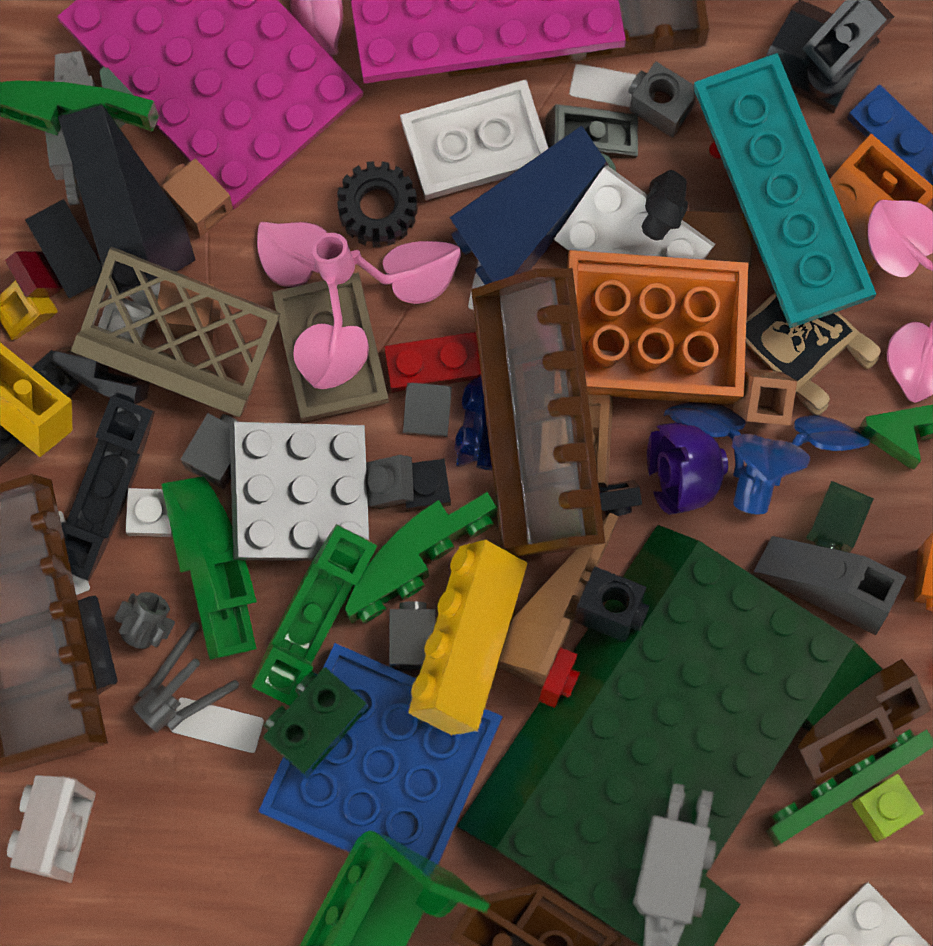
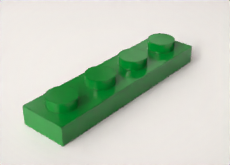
M911 729L905 731L897 737V742L889 746L891 752L879 760H876L871 755L849 767L853 776L839 785L834 778L829 779L810 792L814 801L800 810L796 803L793 802L771 816L776 825L766 832L775 847L933 748V738L926 729L917 736L913 734Z

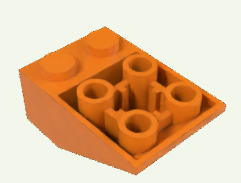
M872 134L863 141L830 178L868 274L877 265L868 243V222L875 203L879 200L914 201L928 208L933 203V185Z

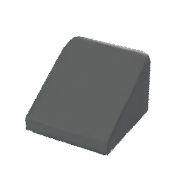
M407 383L403 433L448 437L452 387Z

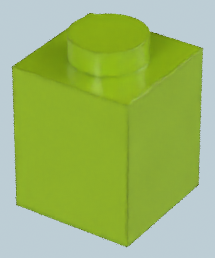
M899 774L894 775L851 803L876 843L924 814Z

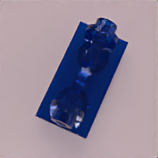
M480 376L470 380L462 396V408L465 409L463 426L460 427L455 438L454 448L458 452L456 466L461 467L477 461V468L492 470L482 377Z

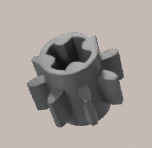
M142 592L138 596L134 593L131 594L127 602L122 601L114 617L116 621L123 623L119 630L122 639L127 644L139 649H146L151 645L158 647L162 639L168 638L175 624V621L167 618L170 611L168 603L161 596L151 592Z

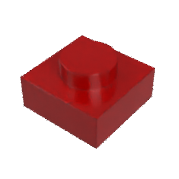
M560 647L538 701L555 708L561 695L570 697L580 675V672L573 670L577 654Z

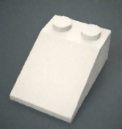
M35 775L33 786L27 784L22 794L20 812H24L25 815L20 831L14 830L9 840L7 857L12 858L10 867L72 883L96 793L75 779Z

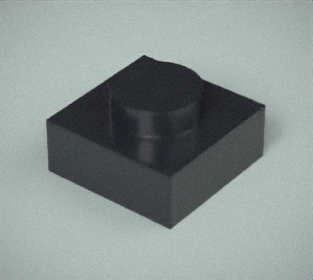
M445 458L412 463L414 501L406 503L407 512L426 509L438 500L443 507L451 506Z
M635 480L608 484V487H599L601 509L605 511V516H608L610 513L616 516L626 515L632 512L631 506L642 505L640 487Z

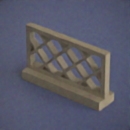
M111 247L81 330L76 335L71 352L240 417L248 405L252 394L251 391L281 313ZM118 261L133 267L141 284L119 294L111 277L116 262ZM144 272L156 276V278L148 281ZM166 280L176 284L183 301L161 310L150 286ZM108 287L112 297L103 301ZM186 288L199 294L190 297ZM144 290L154 314L132 322L122 299ZM205 297H210L219 302L225 318L203 327L193 303ZM115 302L126 326L112 332L95 326L94 323L99 309ZM228 305L238 308L241 311L232 314ZM186 306L197 330L175 339L164 315ZM249 313L266 319L267 323L262 336L245 343L235 319ZM157 319L168 342L152 348L142 343L136 327ZM228 323L238 343V347L216 355L206 332ZM128 331L132 340L123 337L120 334H123ZM199 335L210 359L195 365L185 361L178 344ZM258 345L254 358H252L249 348ZM171 348L174 356L162 351ZM242 352L249 367L245 382L241 383L228 378L220 361ZM213 364L216 373L205 369V367Z

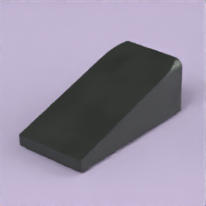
M555 104L546 114L545 140L548 148L582 125L598 150L608 157L636 158L638 156V114Z

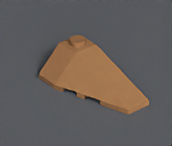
M610 513L603 520L605 544L576 549L517 613L507 631L497 668L543 688L559 649L563 647L575 620L577 605L594 566L598 567L619 516Z

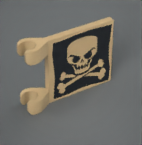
M776 293L769 297L746 319V347L771 371L783 372L796 380L795 394L804 406L816 416L821 415L828 408L830 398L821 387L810 381L846 347L858 363L866 369L871 368L878 362L881 353L877 344L855 329L839 312L789 328Z

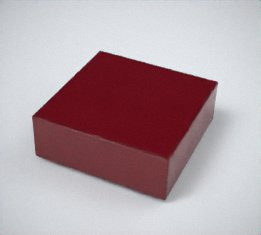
M15 251L5 260L26 297L54 296L63 288L42 251Z

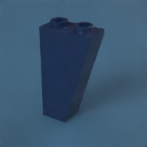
M582 125L449 217L457 230L451 233L457 245L465 256L473 252L481 265L475 271L484 285L531 270L555 241L554 238L601 170L608 165Z

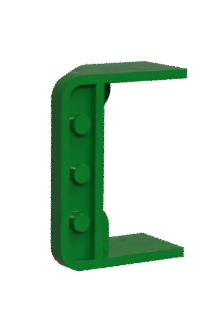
M367 831L355 842L300 946H406L424 912L436 918L446 916L460 902L486 913L490 904L449 870L385 835L375 831Z

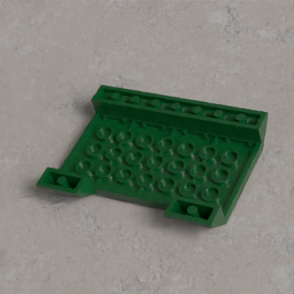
M660 525L656 526L623 576V578L646 586L643 603L650 605L641 630L631 629L625 643L588 628L573 653L577 654L573 670L580 672V675L570 697L561 695L555 708L539 702L457 825L458 828L495 853L498 851L638 946H644L646 916L640 915L633 902L650 822L654 816L666 817L673 783L684 786V801L679 810L677 820L694 825L697 814V800L702 790L713 792L707 828L711 829L708 840L716 842L714 863L800 727L810 731L817 722L852 690L883 670L851 638L701 541ZM608 600L604 604V607L612 613H620L626 610L624 604L618 600ZM702 868L699 887L706 889L701 917L692 916L691 924L684 926L677 946H714L740 906L739 902L706 876L709 871Z

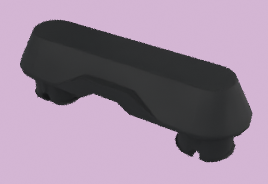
M673 170L664 172L650 182V192L645 204L648 215L641 227L643 233L655 241L663 240L670 229H678L688 208V202L685 200L687 180Z

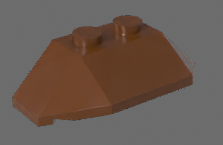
M540 883L481 895L490 904L486 913L469 906L449 937L461 946H623L620 934Z

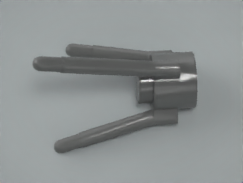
M193 622L150 683L138 694L141 699L132 706L135 712L156 733L165 725L173 731L183 720L239 687V682L233 680L177 712L175 710L181 703L173 693L199 667L200 661L193 659L166 687L162 682L198 631L200 626L197 622Z

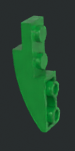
M204 476L161 484L180 573L188 571L191 573L209 660L256 650L257 647L247 606L257 602L246 561L233 559V527L216 493Z
M488 492L449 515L438 500L400 528L375 555L366 567L357 586L354 587L345 607L350 622L353 623L361 619L363 623H367L385 612L386 607L384 604L400 595L402 600H405L421 591L426 586L423 580L429 577L424 559L430 557L431 561L438 560L455 548L452 542L467 533L470 538H474L492 527L494 523L491 519L497 516V506Z

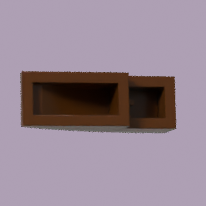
M900 659L852 690L811 728L797 746L813 781L818 785L897 742L898 739L894 730L931 711V708L916 674L903 659Z

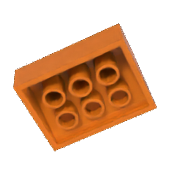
M569 250L567 268H573L588 395H611V397L730 405L744 397L748 263ZM557 371L556 393L564 394L562 373Z

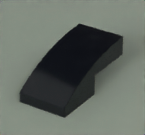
M64 199L25 219L68 298L97 284L103 267Z
M71 346L54 351L53 361L75 380L105 396L111 397L113 395L134 404L147 399L150 382L108 373L109 366L71 352Z

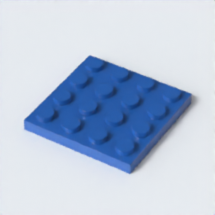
M334 643L324 667L367 703L369 709L308 779L285 758H282L258 812L350 853L355 842L363 833L375 831L439 865L503 716L484 708L478 731L450 735L408 713L412 701L411 689L416 678Z

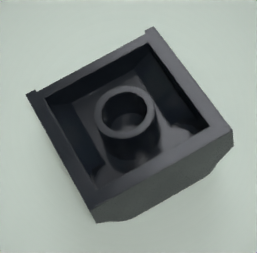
M798 0L780 28L765 57L778 53L793 92L835 113L867 54L837 78L830 80L802 48L833 13L803 0Z

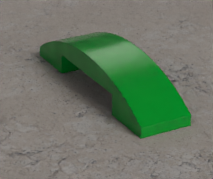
M338 524L334 526L294 593L262 658L251 684L252 688L289 706L299 696L295 692L296 687L312 671V662L352 586H357L378 546L376 543Z

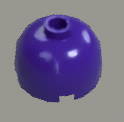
M682 423L656 426L660 431L651 432L648 440L647 469L649 476L658 471L662 491H653L657 503L669 515L685 513L706 506L717 495L722 485L723 477L728 472L726 452L724 449L719 448L714 437L703 432L697 426Z

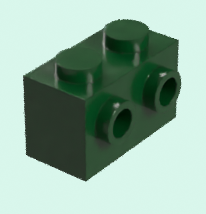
M326 667L319 674H316L313 670L308 673L295 689V692L299 695L288 709L282 705L278 707L264 724V727L268 730L263 736L266 743L307 779L369 709L367 703Z

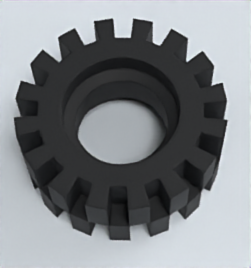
M374 161L366 162V169L361 170L358 165L353 168V175L351 177L346 174L342 180L343 187L338 189L337 205L342 226L346 227L347 234L351 238L354 236L358 237V243L366 246L367 241H370L373 247H381L380 242L387 241L388 246L396 244V237L400 236L403 239L407 236L408 227L413 228L415 214H417L416 190L413 189L410 177H404L403 170L398 166L392 170L388 162L382 161L381 167H375ZM372 190L386 191L394 199L393 211L382 219L369 218L360 208L364 195Z

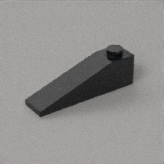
M99 103L58 115L102 267L111 247L175 272L194 262L196 259L183 216L176 206L172 204L156 178L137 155L133 146L104 105ZM118 261L116 262L111 277L119 294L141 284L133 267ZM144 272L148 281L156 278V276Z

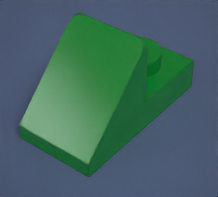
M933 405L866 416L859 426L860 434L908 468L915 470L921 462L916 434H920V439L922 440L933 439Z

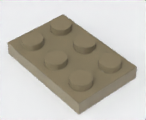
M359 272L352 274L345 283L338 284L337 289L343 320L342 327L358 326L364 330L369 344L368 357L361 370L344 384L329 389L314 388L299 372L293 356L295 342L299 335L307 328L316 324L334 325L327 282L323 280L272 292L276 311L281 313L278 321L302 423L389 403Z

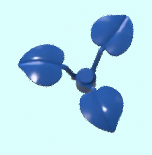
M681 403L668 408L664 412V416L669 415L676 423L697 426L711 437L728 436L731 438L735 456L733 476L739 478L733 505L737 509L750 514L767 513L774 486L780 485L783 476L800 471L808 466L810 456L799 448L803 443L810 442L817 448L831 451L857 449L868 446L870 443L869 439L862 436L852 427L825 416L810 415L796 419L793 427L799 434L795 436L792 443L766 439L753 434H741L738 430L745 428L746 421L733 412V410L715 403Z

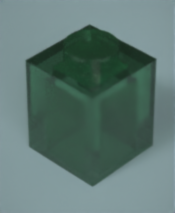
M831 481L825 490L806 539L815 542L814 545L850 553L855 547L874 498Z

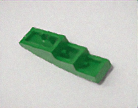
M16 80L0 82V117L57 136L61 129L58 115L99 103L104 105L113 119L151 132L154 131L159 118L153 100L108 88L53 81Z

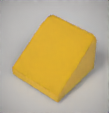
M16 280L0 294V322L11 340L20 338L52 318L58 312L49 296L26 297Z

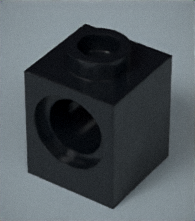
M594 566L577 605L574 622L626 643L631 629L640 631L647 616L650 605L643 603L646 586ZM608 600H618L624 604L626 610L620 613H612L603 606V603Z

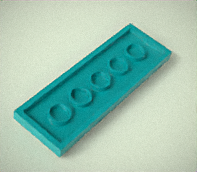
M778 53L694 82L693 89L789 328L874 299L876 291Z

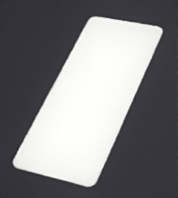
M576 64L569 94L573 97L630 107L632 95L628 93V90L637 75ZM655 92L650 95L652 100L654 99Z
M181 697L179 699L181 705L176 708V711H180L195 702V700ZM209 705L183 720L171 732L254 753L264 720L261 717Z

